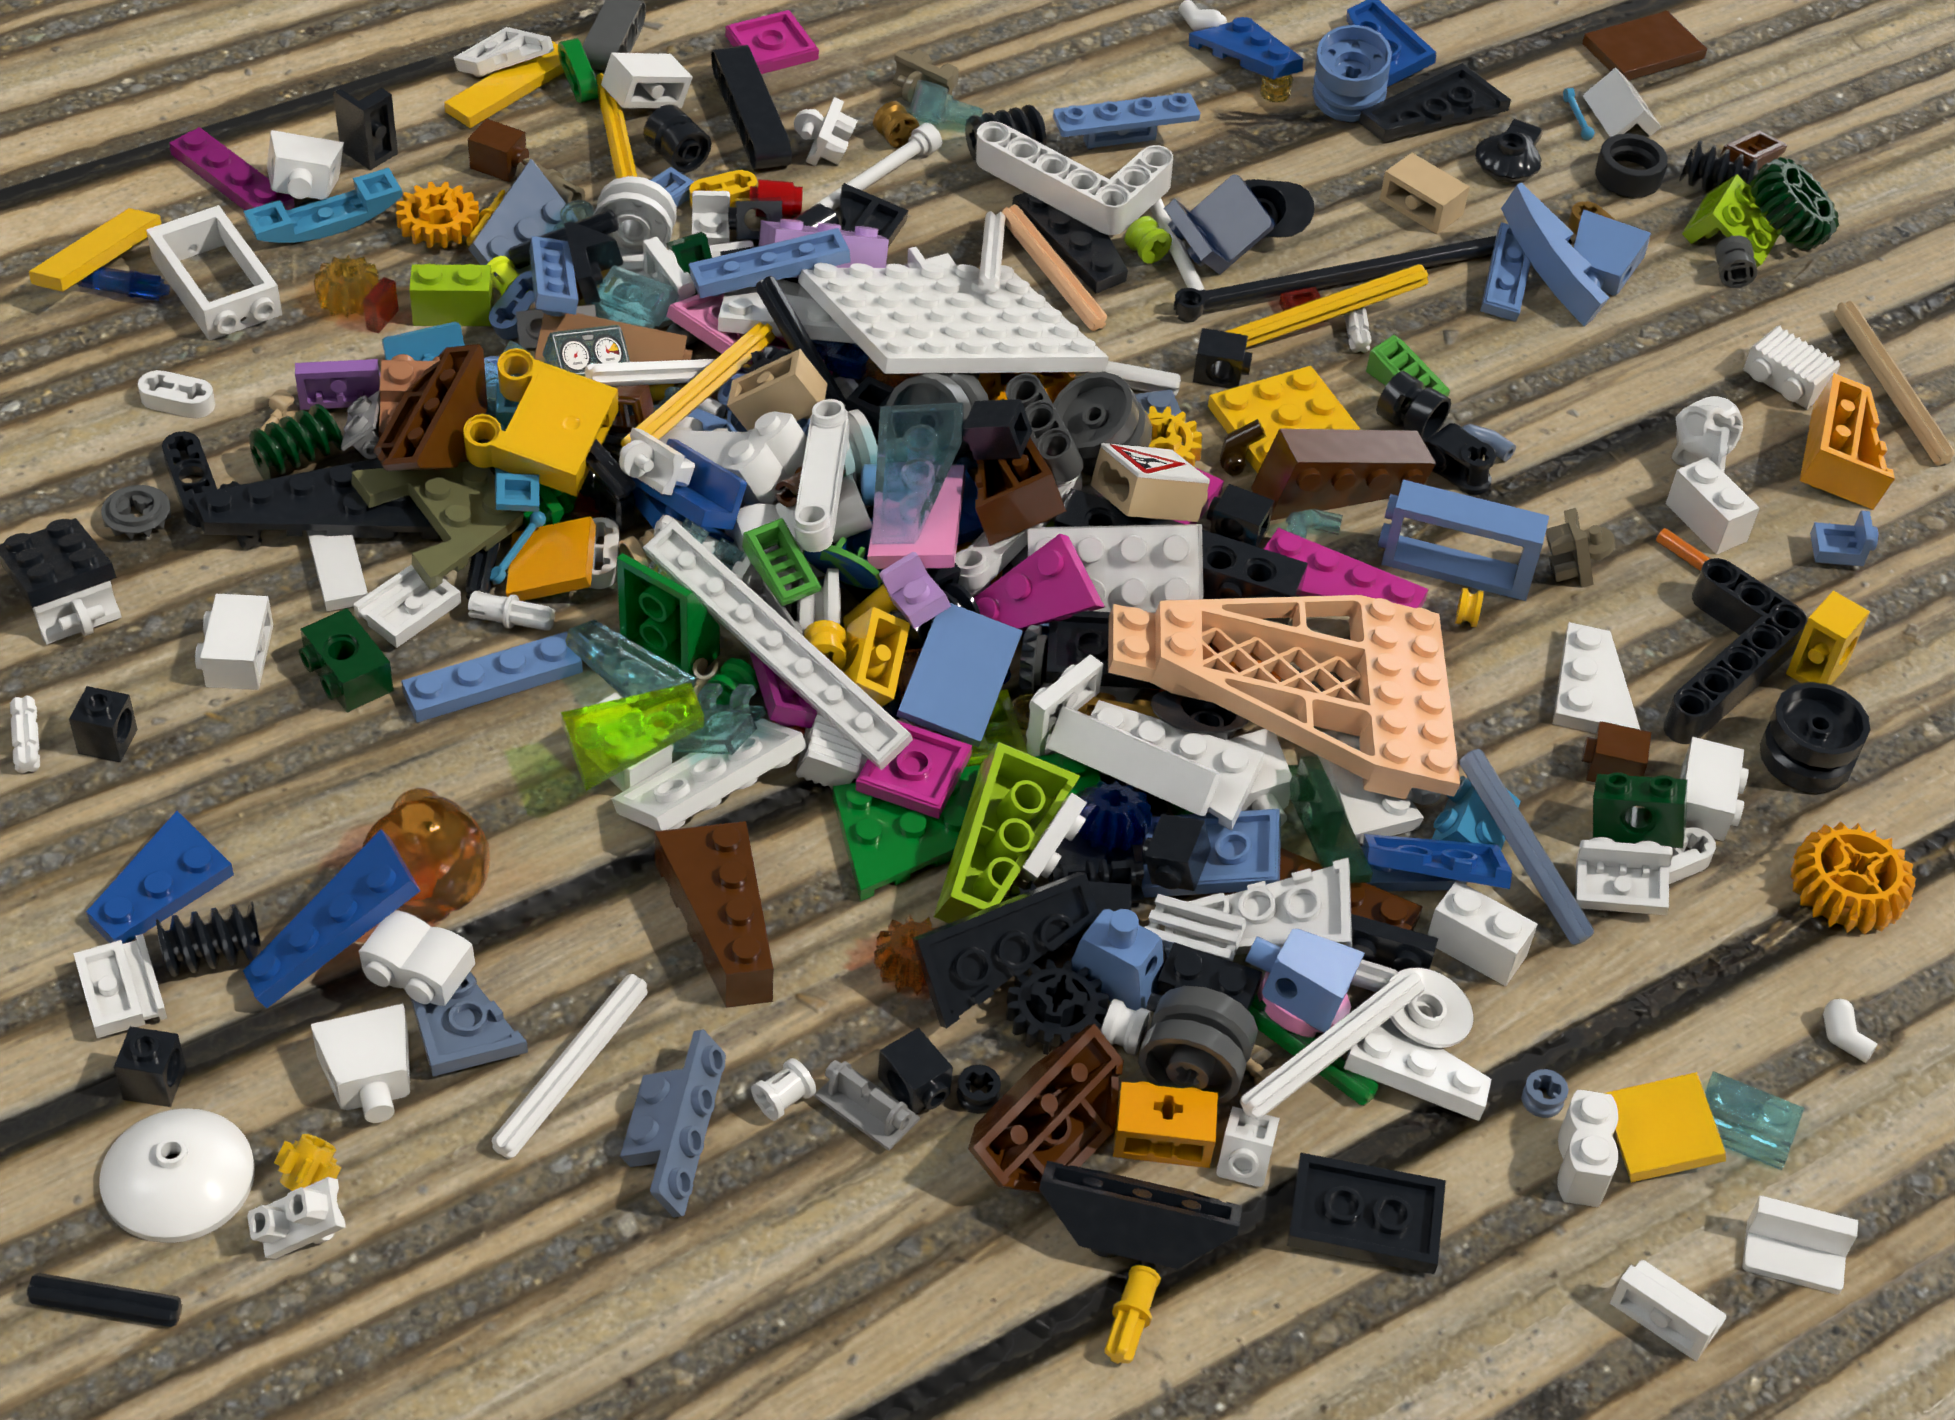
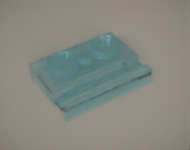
M613 265L604 278V284L598 287L601 301L592 305H595L596 317L654 329L655 326L659 327L667 315L669 305L676 302L679 294L672 286Z
M1713 1071L1704 1093L1723 1146L1782 1170L1804 1107Z

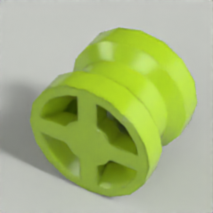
M1143 216L1135 220L1127 229L1124 238L1126 245L1133 251H1138L1139 258L1147 264L1155 263L1163 258L1172 244L1171 235L1164 229H1159L1158 223L1150 216Z

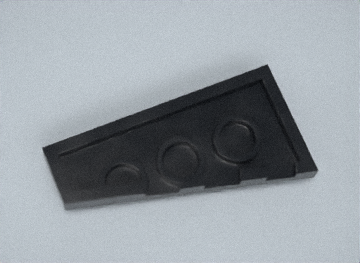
M1462 63L1362 110L1359 123L1380 140L1386 141L1509 111L1511 99Z

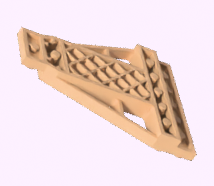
M1363 595L1164 600L1159 602L1155 613L1136 607L1113 604L1109 614L1108 673L1151 682L1173 694L1215 703L1362 777L1363 788L1366 791L1405 800L1412 787L1455 796L1460 786V776L1440 616L1438 613L1430 612L1424 608H1413L1392 603L1386 599H1375ZM1349 616L1350 640L1310 630L1306 625V617ZM1291 618L1292 626L1263 619ZM1212 643V644L1215 645L1221 652L1217 654V653H1216L1210 646H1208L1207 644ZM1253 652L1263 662L1258 663L1249 654ZM1233 661L1243 671L1238 672L1229 663ZM1294 662V663H1295L1299 668H1301L1304 672H1301V673L1298 672V671H1297L1292 665H1290L1289 663ZM1274 671L1284 681L1279 682L1270 672ZM1334 671L1344 682L1341 683L1331 672ZM1312 681H1315V682L1318 683L1325 691L1321 692V691H1320L1317 687H1315L1311 682H1312ZM1314 726L1359 736L1360 751L1315 729Z

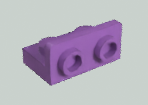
M378 359L295 363V378L300 410L310 409V406L320 404L324 408L350 407L353 402L362 396L371 397L380 390L381 374L379 373Z

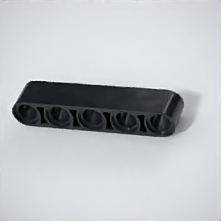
M748 45L712 49L711 63L715 80L753 170L791 165L792 152L788 135Z

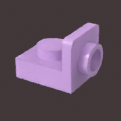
M916 552L908 554L879 573L893 604L914 629L951 607L946 594L929 576Z

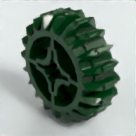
M1779 157L1778 159H1773L1770 163L1767 162L1753 176V180L1750 182L1752 188L1750 191L1751 195L1755 198V205L1760 208L1761 215L1767 219L1769 226H1772L1778 235L1785 237L1788 243H1793L1797 248L1809 251L1812 248L1815 249L1820 244L1823 245L1837 231L1839 216L1838 212L1834 209V202L1829 199L1828 192L1824 191L1821 187V182H1817L1813 178L1812 173L1806 172L1802 165H1796L1791 159L1787 160Z

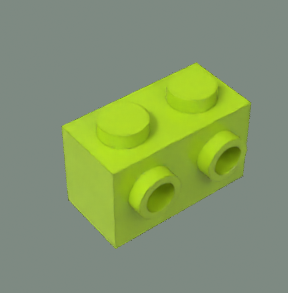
M412 264L409 292L413 326H438L451 322H458L460 326H492L489 321V313L494 304L491 265Z

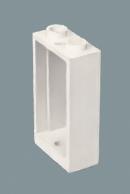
M219 205L146 229L153 262L209 341L282 315L278 285ZM226 246L254 287L209 302L180 261Z

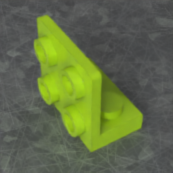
M1738 174L1706 194L1682 232V235L1691 244L1703 236L1709 239L1719 230L1726 237H1746L1751 241L1754 252L1753 258L1757 267L1763 264L1779 237L1777 231L1772 226H1769L1767 219L1761 215L1760 208L1755 205V198L1751 195L1750 191L1752 189L1751 186L1746 184Z

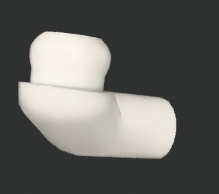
M1844 999L1830 1001L1825 1006L1823 1013L1828 1040L1857 1059L1867 1063L1878 1043L1857 1032L1854 1008L1849 1001Z

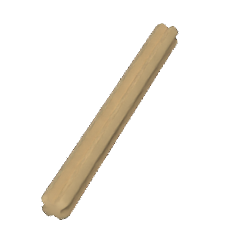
M1852 301L1839 303L1837 305L1838 309L1834 312L1835 317L1933 463L1938 466L1944 463L1949 464L1955 455V450L1860 310Z

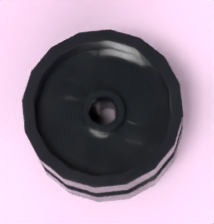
M1815 682L1793 685L1781 693L1774 707L1770 722L1760 742L1761 759L1774 777L1783 784L1799 791L1823 793L1836 790L1848 782L1871 731L1869 716L1859 701L1837 687Z

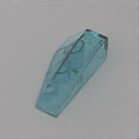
M963 402L880 406L872 545L915 544L919 539L963 441Z

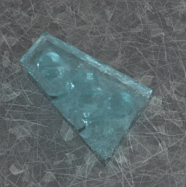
M591 620L568 630L565 641L566 645L641 714L692 693L696 680L694 676L600 622Z

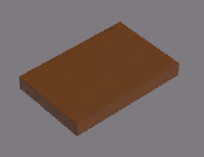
M1668 10L1585 33L1582 44L1610 72L1617 68L1628 81L1705 59L1707 48Z

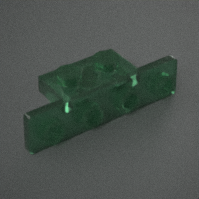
M1318 756L1301 757L1299 765H1288L1292 774L1290 799L1322 869L1333 866L1332 862L1348 858L1350 864V883L1371 882L1373 876L1371 867Z

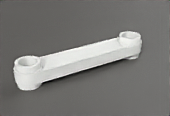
M835 399L822 400L816 403L812 408L793 521L796 540L799 542V546L807 552H820L827 549L833 542L850 431L848 412L845 409V405Z
M1081 472L1071 481H1055L1063 503L1071 488L1081 491ZM1052 519L1045 523H1039L1030 528L1045 527ZM1028 529L991 546L988 543L985 532H983L967 549L956 554L955 563L961 569L958 584L964 587L971 596L978 595L991 585V581L1028 544Z

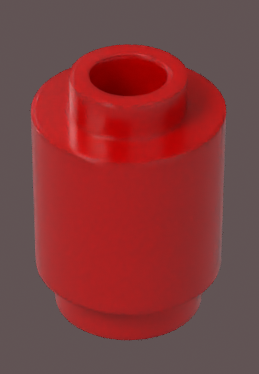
M758 179L757 187L750 186L749 198H781L782 219L791 220L792 216L801 214L803 187L794 186V182ZM753 208L756 209V217L766 218L765 213L761 209Z

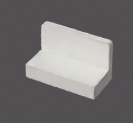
M1614 68L1583 95L1610 137L1626 133L1635 124H1638L1649 136H1652L1661 128V125L1637 90L1617 68Z
M1760 1195L1747 1220L1742 1268L1747 1272L1832 1294H1840L1844 1286L1846 1256L1857 1238L1858 1220Z
M1644 1260L1639 1261L1636 1267L1630 1265L1621 1277L1610 1301L1611 1305L1695 1361L1701 1356L1726 1319L1724 1312Z

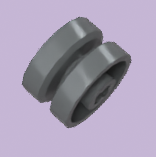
M1104 371L1085 374L1071 381L1059 392L1053 403L1084 463L1082 472L1084 474L1093 476L1101 443L1149 447L1151 443L1153 427L1149 416L1141 403L1137 401L1130 386L1118 375Z
M923 373L907 378L894 388L887 401L885 421L889 437L900 453L911 461L924 465L943 463L955 456L970 452V446L964 441L962 435L963 421L968 417L974 402L989 400L988 395L978 379L970 373Z
M1182 986L1171 989L1158 1001L1152 1018L1151 1029L1147 1031L1140 1049L1138 1063L1143 1075L1156 1086L1174 1088L1195 1087L1203 1091L1218 1093L1217 1104L1226 1103L1238 1094L1244 1077L1246 1062L1249 1061L1256 1042L1258 1028L1254 1017L1241 1003L1224 993L1195 986Z

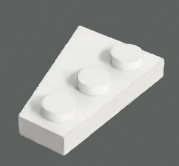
M1569 622L1565 633L1552 724L1596 733L1599 722L1603 721L1640 730L1611 632Z

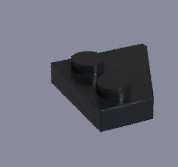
M843 183L840 192L841 230L855 232V226L878 229V235L889 239V247L906 223L909 210Z

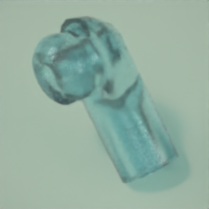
M1317 509L1293 512L1289 514L1285 521L1288 523L1286 531L1306 538L1308 529L1339 535L1343 515Z

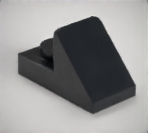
M572 221L564 223L576 278L585 304L589 305L600 302L601 298L597 285L604 284L601 271L621 266L624 263L617 241L611 236Z

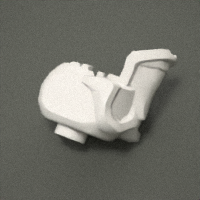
M1711 396L1685 407L1677 414V446L1671 458L1676 464L1685 467L1709 457L1725 473L1726 456L1735 448L1743 431V418L1738 407L1730 400Z

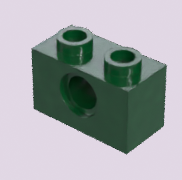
M348 608L300 629L303 647L299 649V655L302 663L310 673L315 671L318 674L327 697L330 700L337 699L347 713L394 691L390 661Z
M1624 773L1597 774L1593 795V838L1604 837L1612 839L1614 842L1632 844L1641 841H1652L1660 846L1683 848L1687 818L1688 779H1675L1666 775L1643 777L1629 776Z

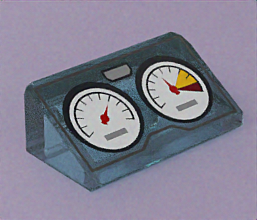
M619 325L552 332L548 336L542 354L548 364L585 377L584 369L589 364L630 362L624 335Z

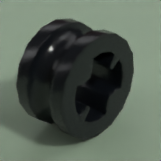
M981 1064L965 1068L960 1073L956 1094L958 1103L968 1112L975 1114L987 1113L999 1101L1000 1076L994 1069ZM971 1085H973L974 1087L979 1089L985 1085L988 1088L987 1093L985 1094L981 1090H977L974 1093H972L970 1091Z

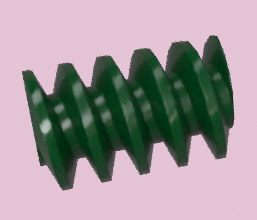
M320 404L310 406L309 413L305 410L295 413L294 419L290 416L280 419L279 425L271 422L265 425L264 431L256 428L251 430L249 435L253 461L258 472L265 480L271 479L270 466H273L280 475L286 473L285 460H288L295 469L301 467L300 454H303L309 462L315 461L314 448L316 447L324 456L330 455L329 442L331 441L339 450H342L343 436L331 414Z

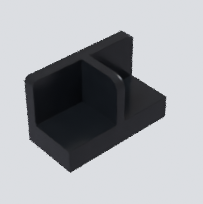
M380 88L358 101L342 89L333 92L339 142H344L343 153L369 170L374 169L398 154L391 93Z

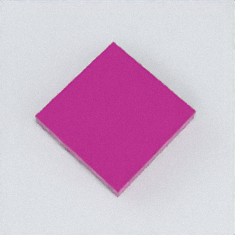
M790 10L725 26V36L732 46L748 45L761 74L819 59L818 47Z
M896 720L911 733L913 741L882 770L867 759L856 780V791L939 819L971 757L972 745Z

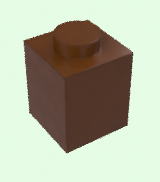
M487 118L467 139L470 169L507 182L515 176L518 164L521 162L526 165L523 159L529 158V150L526 148V133L524 131Z
M1600 721L1595 737L1587 736L1583 747L1581 761L1588 763L1586 781L1596 783L1597 774L1624 773L1629 776H1644L1648 765L1652 732Z

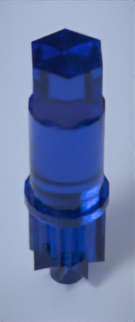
M106 267L99 268L77 283L79 287L125 294L131 298L137 297L159 301L163 295L168 296L170 292V285L165 284V279H161V276L141 273L135 270L129 272Z

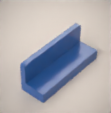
M670 438L667 440L666 445L683 454L684 458L695 463L689 485L687 487L675 485L672 495L661 494L638 478L631 477L638 488L698 526L730 530L734 529L747 486V482L679 440Z

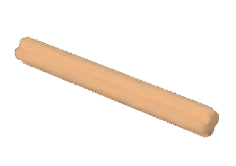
M1012 205L1009 208L1005 207L1002 210L1005 216V225L1089 330L1103 329L1106 326L1107 315L1020 207L1018 205Z

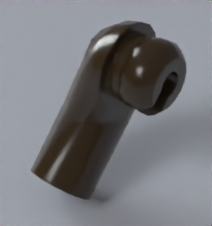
M1258 419L1229 433L1224 438L1220 454V464L1227 474L1232 476L1241 474L1246 466L1245 459L1248 446L1266 437V433Z

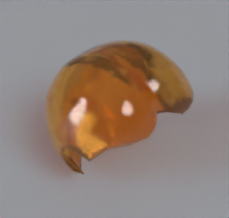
M414 788L402 793L393 803L390 813L377 820L364 838L362 848L382 829L392 840L421 890L397 910L409 913L427 924L440 922L449 917L453 912L459 911L471 903L483 889L488 877L490 847L483 830L463 807L451 799L438 796L432 790Z

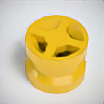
M830 620L815 621L808 625L804 630L803 636L842 670L846 663L845 647L847 634L845 629L840 624Z

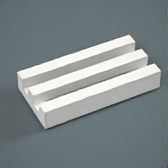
M1157 895L1155 900L1156 907L1154 910H1151L1148 917L1150 922L1144 928L1159 935L1163 946L1172 948L1173 943L1176 942L1233 961L1246 928L1245 918L1165 895ZM1167 912V913L1175 914V915L1182 916V917H1185V918H1189V919H1192V920H1196V921H1199V922L1207 923V924H1210V925H1214V926H1217V927H1221V928H1224V929L1231 930L1232 932H1229V931H1226V930H1222V929H1219V928H1215V927H1212V926L1204 925V924H1201V923H1197V922H1194V921H1190V920H1187V919H1183V918H1180V917H1176V916H1173V915L1165 914V913ZM1160 925L1178 929L1190 935L1227 943V947L1222 948L1162 931L1159 928Z

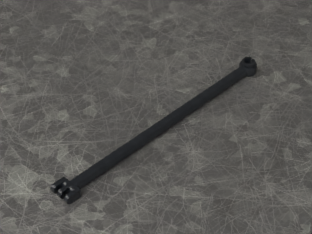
M1496 235L1206 291L1182 288L1175 294L1173 310H1176L1179 320L1190 323L1196 321L1202 315L1203 310L1385 276L1417 264L1427 268L1490 256L1493 253Z

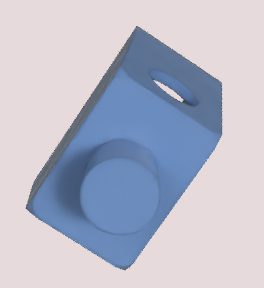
M1583 210L1574 249L1592 265L1586 272V275L1604 293L1617 295L1643 260L1651 233Z
M1111 909L1102 910L1077 946L1071 959L1072 971L1078 972L1080 969L1087 967L1089 969L1088 981L1100 979L1102 981L1101 993L1108 994L1109 1001L1112 1002L1113 999L1123 1001L1126 1008L1135 1011L1140 1008L1146 1009L1151 993L1159 994L1161 991L1157 989L1158 978L1164 967L1162 939L1156 933L1139 925L1138 916L1131 910L1120 909L1115 912Z
M1297 928L1291 930L1283 947H1279L1257 936L1245 962L1270 973L1262 990L1264 998L1325 1033L1329 1030L1365 953Z

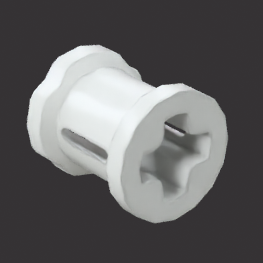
M790 1058L784 1062L783 1070L767 1081L760 1080L751 1086V1092L761 1111L769 1119L776 1121L784 1115L786 1108L800 1098L809 1099L815 1095L816 1085L805 1066L798 1060Z

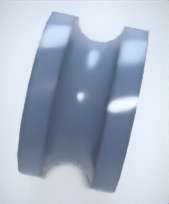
M1548 1069L1536 1070L1526 1080L1521 1096L1522 1103L1531 1114L1541 1118H1551L1558 1115L1563 1109L1564 1101L1568 1095V1085L1564 1078L1555 1071ZM1538 1088L1546 1089L1547 1095L1552 1098H1543L1542 1091L1538 1090Z

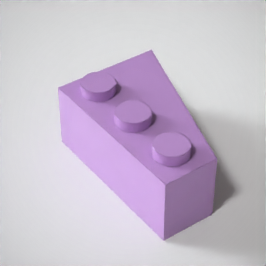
M780 219V222L761 220L759 247L839 228L850 250L851 262L836 266L837 268H850L851 264L855 263L866 264L873 268H886L889 239L878 235V229L871 227L855 226V232L843 231L841 230V225L831 223H818V227L804 226L803 222L798 220Z

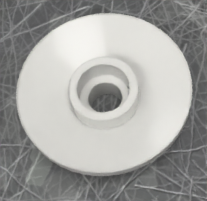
M1425 968L1404 969L1396 973L1389 980L1391 982L1405 970H1411L1421 976V981L1425 986L1423 993L1390 1018L1402 1033L1420 1044L1436 1048L1451 1047L1459 1044L1466 1038L1473 1025V1011L1464 992L1452 980L1438 972Z

